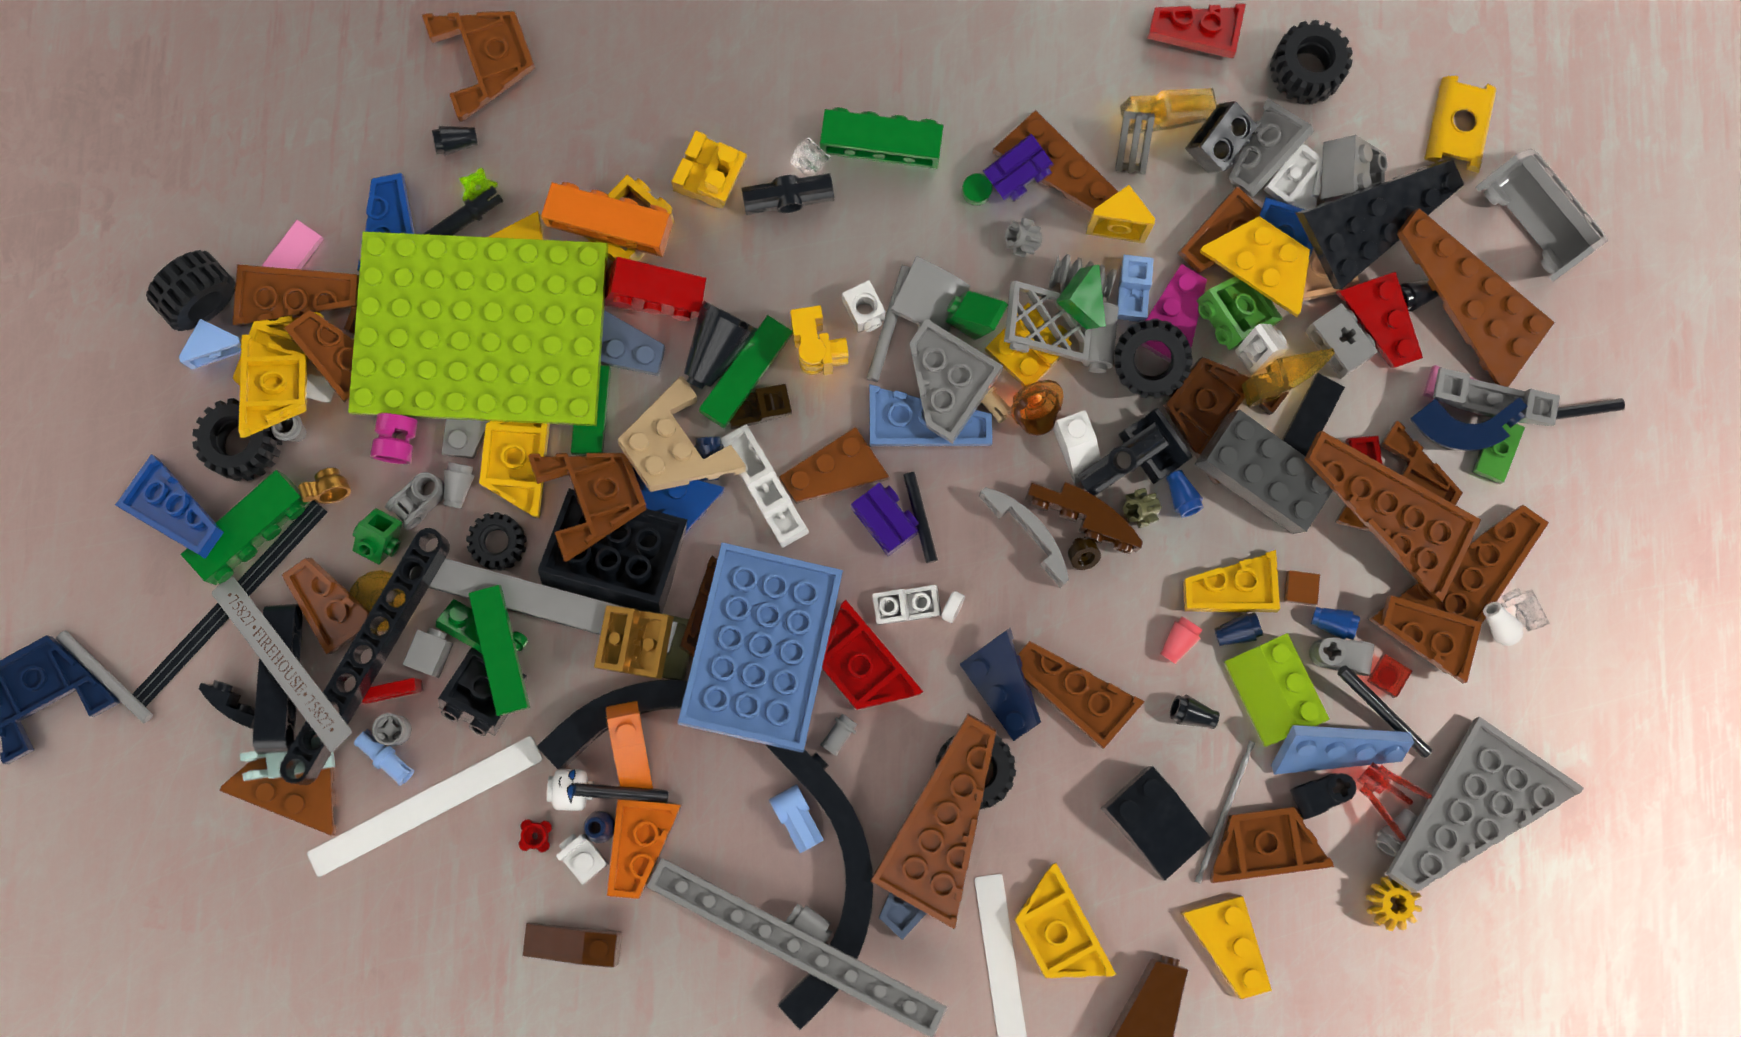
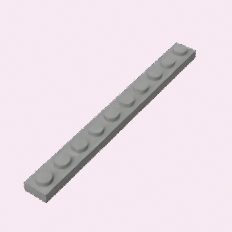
M661 858L647 885V888L929 1037L935 1036L948 1007L664 858Z

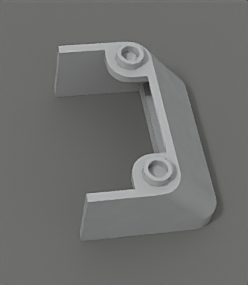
M1533 149L1516 154L1475 187L1479 192L1486 189L1484 194L1493 205L1497 203L1502 206L1506 205L1543 250L1542 256L1544 259L1541 260V264L1551 274L1549 278L1552 282L1608 241L1600 227L1543 158Z

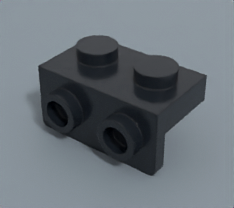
M1159 408L1152 410L1144 418L1118 434L1125 443L1155 422L1163 430L1171 445L1140 465L1153 485L1179 469L1193 457Z

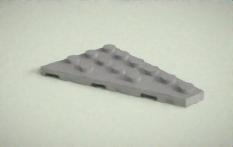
M1481 717L1475 718L1388 868L1386 875L1410 892H1418L1430 885L1431 882L1448 874L1449 871L1486 851L1487 848L1501 842L1505 837L1539 819L1545 813L1557 808L1573 796L1580 794L1584 787Z

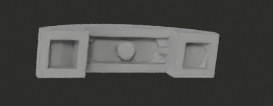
M1442 367L1438 369L1433 395L1434 399L1445 404L1488 417H1494L1520 397L1528 407L1522 411L1525 417L1519 423L1543 426L1555 425L1560 400L1559 395L1534 389L1522 391L1470 378V374Z
M985 487L979 495L982 501L998 519L1007 512L1016 519L1048 555L1040 566L1061 588L1069 580L1067 568L1061 551L1048 529L1024 505L1004 493Z

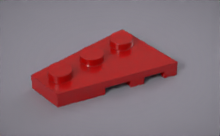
M1246 3L1236 4L1235 7L1221 8L1220 5H1209L1208 9H1193L1190 6L1155 7L1147 39L1234 59Z

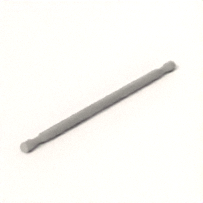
M1249 741L1246 754L1242 758L1203 858L1200 872L1196 876L1195 882L1201 884L1203 873L1208 866L1249 761V755L1255 745L1252 741Z

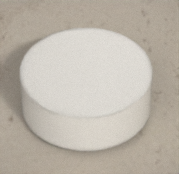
M957 591L952 592L941 615L943 620L951 624L954 622L962 607L965 595Z

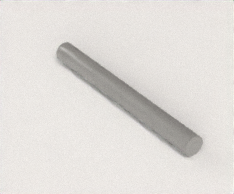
M901 266L867 375V379L870 381L878 382L898 319V315L892 313L891 308L911 267Z
M62 631L56 637V640L142 723H146L152 718L153 714L67 631Z

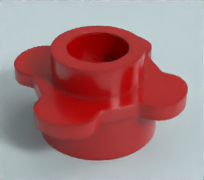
M526 819L521 823L520 828L522 831L521 840L518 843L519 848L523 851L538 849L539 852H546L550 848L548 836L552 830L551 823L548 821L534 823L530 819ZM533 833L538 834L537 839H534L532 837Z

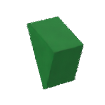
M1099 265L1080 268L1056 301L1059 306L1086 330L1106 327Z

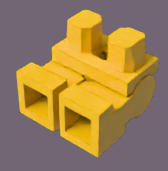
M696 130L686 149L685 158H682L671 181L673 191L695 200H701L710 206L723 208L746 161L747 154L721 142H714L708 139L707 135Z
M821 305L790 310L795 348H799V365L803 372L809 375H816L823 370L824 375L833 374V366L848 364L849 354L846 338L829 340L827 332L819 334L818 339L817 332L823 331Z

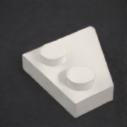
M1303 143L1285 162L1264 191L1277 201L1305 210L1315 208L1321 188L1320 179L1323 157Z

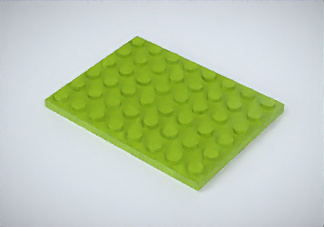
M363 231L348 413L377 416L378 413H391L414 418L597 426L608 244L603 242Z

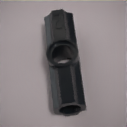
M830 173L799 178L796 175H784L775 178L772 183L741 188L746 215L774 210L780 213H792L801 210L805 205L834 201Z
M1155 422L1120 447L1114 448L1107 456L1080 473L1078 477L1086 491L1096 496L1128 473L1135 471L1140 465L1171 444L1163 430ZM1122 451L1127 452L1131 457V464L1126 469L1121 468L1117 463L1118 454Z

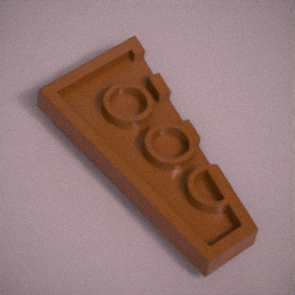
M1036 110L993 148L992 153L1001 157L1032 134L1054 164L1049 168L1052 174L1041 181V183L1049 188L1052 186L1062 192L1064 197L1093 213L1096 207L1118 193Z

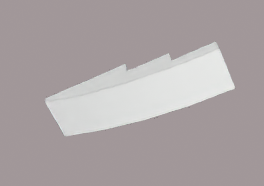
M747 424L720 438L724 448L732 445L746 465V471L741 473L740 476L781 547L784 548L807 535L809 531Z

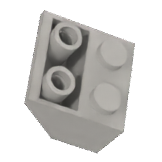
M1357 135L1323 142L1321 200L1331 202L1352 192L1378 183H1384L1385 171L1387 169L1385 153Z

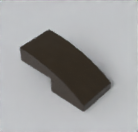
M786 384L758 388L755 392L750 393L730 420V429L740 428L746 424L747 426L791 415L792 410Z

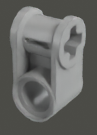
M420 473L401 491L392 496L386 503L385 508L389 512L393 511L404 522L403 527L406 530L413 529L444 499V481L431 473ZM429 481H433L435 484L434 491L430 495L425 496L424 486Z
M1331 637L1315 641L1310 647L1309 656L1311 661L1319 667L1339 670L1346 665L1356 675L1370 676L1374 644ZM1327 647V651L1332 652L1331 657L1323 652L1324 648Z

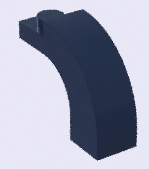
M1519 397L1490 420L1478 424H1468L1454 419L1434 399L1411 417L1410 421L1425 437L1442 447L1458 451H1476L1494 446L1510 437L1502 426L1507 424L1511 428L1523 419L1525 415L1522 411L1528 406Z

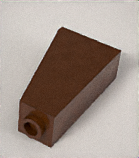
M1161 955L1160 960L1151 958L1108 1037L1174 1036L1188 969L1179 966V959Z

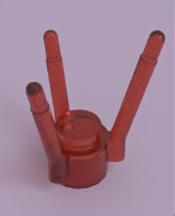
M1372 762L1357 780L1363 786L1359 791L1370 800L1401 841H1405L1406 836L1373 792L1375 791L1380 795L1386 788L1407 804L1412 805L1413 800L1390 783L1392 780L1427 799H1431L1432 794L1390 772L1383 765L1379 767Z

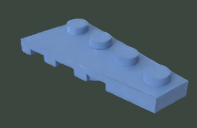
M869 384L870 446H992L991 413L975 410L952 444L927 428L921 398L896 390L894 392L881 389L879 386Z
M1293 725L1271 766L1274 775L1402 762L1413 745L1414 740L1411 732Z

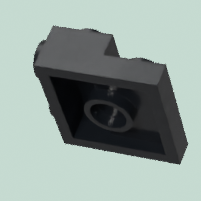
M471 647L439 696V708L442 709V715L453 722H458L459 719L470 723L469 728L476 734L486 736L487 733L495 736L508 714L497 716L483 654ZM522 673L525 683L527 681V675Z

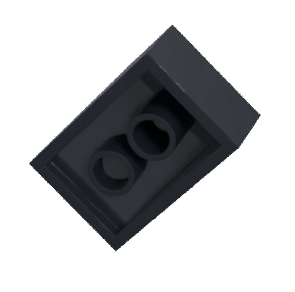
M1153 766L1144 768L1101 807V810L1164 881L1211 839L1175 790Z

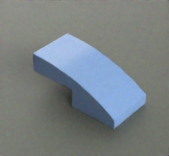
M1123 255L1117 297L1119 320L1139 322L1147 319L1154 258Z

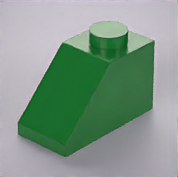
M967 291L960 296L956 295L947 307V311L950 314L945 322L972 339L977 340L995 330L1009 304L1002 300Z

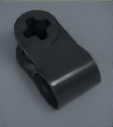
M1334 773L1296 786L1290 792L1302 819L1306 820L1352 799L1356 794V783L1347 774ZM1336 782H1343L1344 788L1340 790L1341 793L1333 792V788L1337 786Z

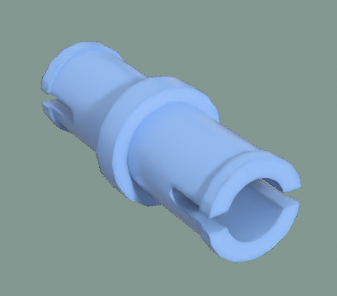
M369 729L363 731L354 741V745L373 760V766L377 769L382 768L399 786L403 783L405 784L413 775L414 770L395 755V749L377 742Z

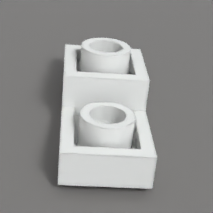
M937 585L872 594L877 625L926 619L942 615Z

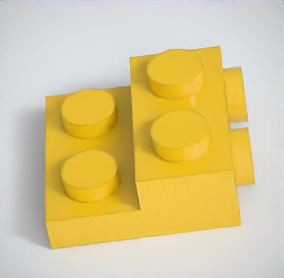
M1028 302V303L1023 307L1024 310H1026L1027 308H1029V307L1031 306V304ZM1036 308L1028 313L1036 329L1045 323ZM1020 319L1016 322L1015 335L1023 338L1028 336L1030 332ZM1057 325L1062 335L1068 332L1063 326ZM1048 326L1039 332L1046 344L1051 345L1056 341ZM1005 327L985 347V351L995 361L1003 365V368L1029 391L1062 357L1030 348L1027 353L1010 349V343L1004 342ZM1069 336V337H1068L1067 339H1065V340L1067 341L1068 345L1071 347L1072 342L1069 340V339L1071 338V336Z

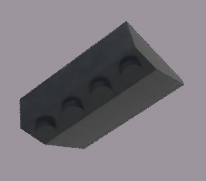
M569 488L537 570L542 585L626 608L662 614L671 589L688 520L646 509L583 552L564 562L555 532L586 523L574 489Z

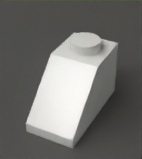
M1086 410L1057 420L1053 428L1074 484L1081 482L1078 477L1080 473L1101 460L1097 438Z

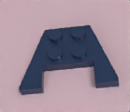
M46 635L0 660V737L3 752H0V757L3 764H11L34 751L21 721L67 695L77 691L89 717H96L120 703L94 675L52 636Z

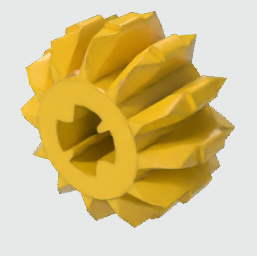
M1385 876L1381 877V886L1376 883L1371 885L1375 895H1366L1365 898L1367 901L1373 902L1374 905L1368 907L1366 911L1368 914H1377L1374 918L1376 925L1385 923V929L1393 931L1396 926L1399 930H1406L1407 921L1413 924L1417 922L1416 917L1412 913L1413 911L1421 912L1423 910L1421 906L1415 905L1414 902L1421 898L1420 893H1411L1393 879L1391 881L1389 877ZM1391 897L1397 898L1395 900V904L1398 906L1396 909H1391L1393 906L1390 901Z

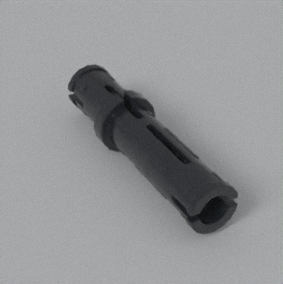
M492 185L472 201L470 199L466 200L463 207L423 234L453 236L473 221L477 220L479 222L482 220L483 214L504 202V200L498 194L488 201L490 197L498 193Z

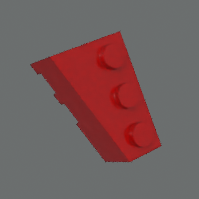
M617 256L607 269L604 306L650 314L673 316L676 320L690 321L699 315L707 278Z

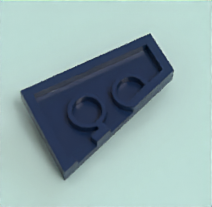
M1009 628L960 663V666L1009 736L1015 741L1041 723L1030 686L1026 684L1021 669L1023 665L1020 656L1016 654L1012 642L1014 637L1011 628Z

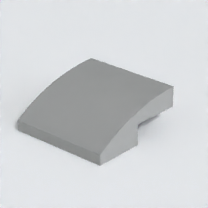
M916 256L891 308V312L918 324V328L921 327L925 319H928L949 332L952 325L945 322L950 314L947 311V307L956 295L960 296L969 291L970 285L939 266Z

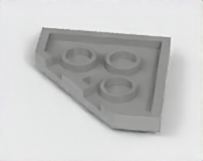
M925 319L909 345L926 426L929 430L953 444L1002 372L1003 365L928 319Z

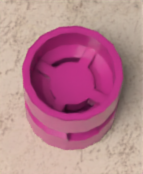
M378 413L374 430L378 434V438L373 439L370 457L388 463L410 464L413 453V446L410 444V440L416 436L418 421L403 415Z

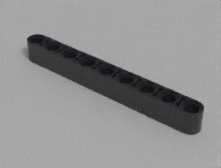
M424 528L415 535L323 691L329 702L333 706H338L339 715L347 725L449 553L450 545L448 540L435 529ZM437 538V547L433 551L427 552L426 544L428 541ZM421 565L422 572L420 576L416 579H410L411 570L415 566ZM400 593H404V603L399 607H394L395 597ZM383 621H388V631L383 635H378V625ZM371 648L372 657L369 662L363 664L361 655L366 649ZM354 676L356 681L355 687L351 691L346 692L344 684L348 678ZM307 721L304 723L280 765L282 779L288 783L302 786L309 785L317 779L332 753L323 742H321L318 748H312L311 740L316 733ZM303 762L305 766L304 774L296 778L294 769L298 763Z

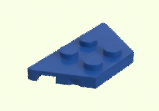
M632 466L646 503V509L687 519L685 535L691 529V526L707 512L712 503L723 495L725 490L724 487L693 480L689 481L687 485L650 492Z

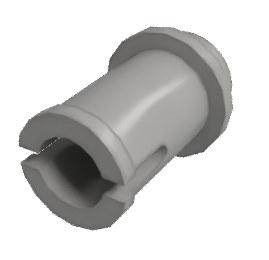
M844 714L834 719L836 721L835 725L820 744L835 756L838 755L839 750L850 734L856 733L854 729L858 725Z

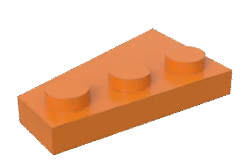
M618 799L607 896L634 899L641 897L682 805Z

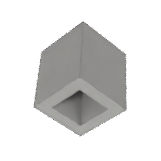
M429 627L427 633L417 629L402 665L439 678L453 643L445 640L446 633Z

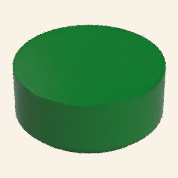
M975 173L969 175L964 180L962 195L969 204L982 205L990 199L992 183L987 176Z

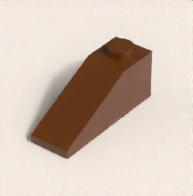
M526 923L522 956L614 968L619 964L622 931Z

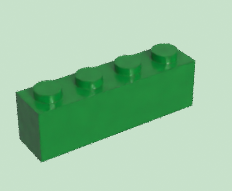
M840 107L833 108L832 110L825 109L820 139V154L938 169L944 124H938L935 120L922 119L921 121L908 120L907 117L901 115L883 117L871 111H864L861 114L852 113Z
M275 470L216 522L224 533L206 559L188 548L180 555L205 582L214 585L224 583L234 574L233 570L241 562H247L257 554L259 546L265 541H271L277 537L282 530L281 527L286 522L298 518L305 511L304 506L309 502H303L300 491L285 474Z

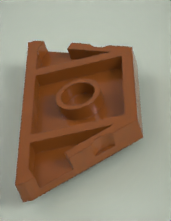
M266 758L248 762L226 781L219 790L330 836H334L337 831L336 825H334L333 806H335V792L332 788L334 767L322 769L313 783L303 786L288 783L282 777L243 781V773L250 770L267 769ZM304 773L296 774L295 776H296V778H299V777H301Z
M1295 807L1229 815L1210 876V882L1219 883L1331 868L1334 865L1330 857L1326 856L1317 843L1318 840L1312 831L1307 829Z

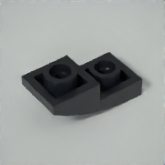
M214 680L213 685L200 684L199 690L203 696L219 712L231 720L253 729L255 708L238 703L241 695L231 692L232 685Z

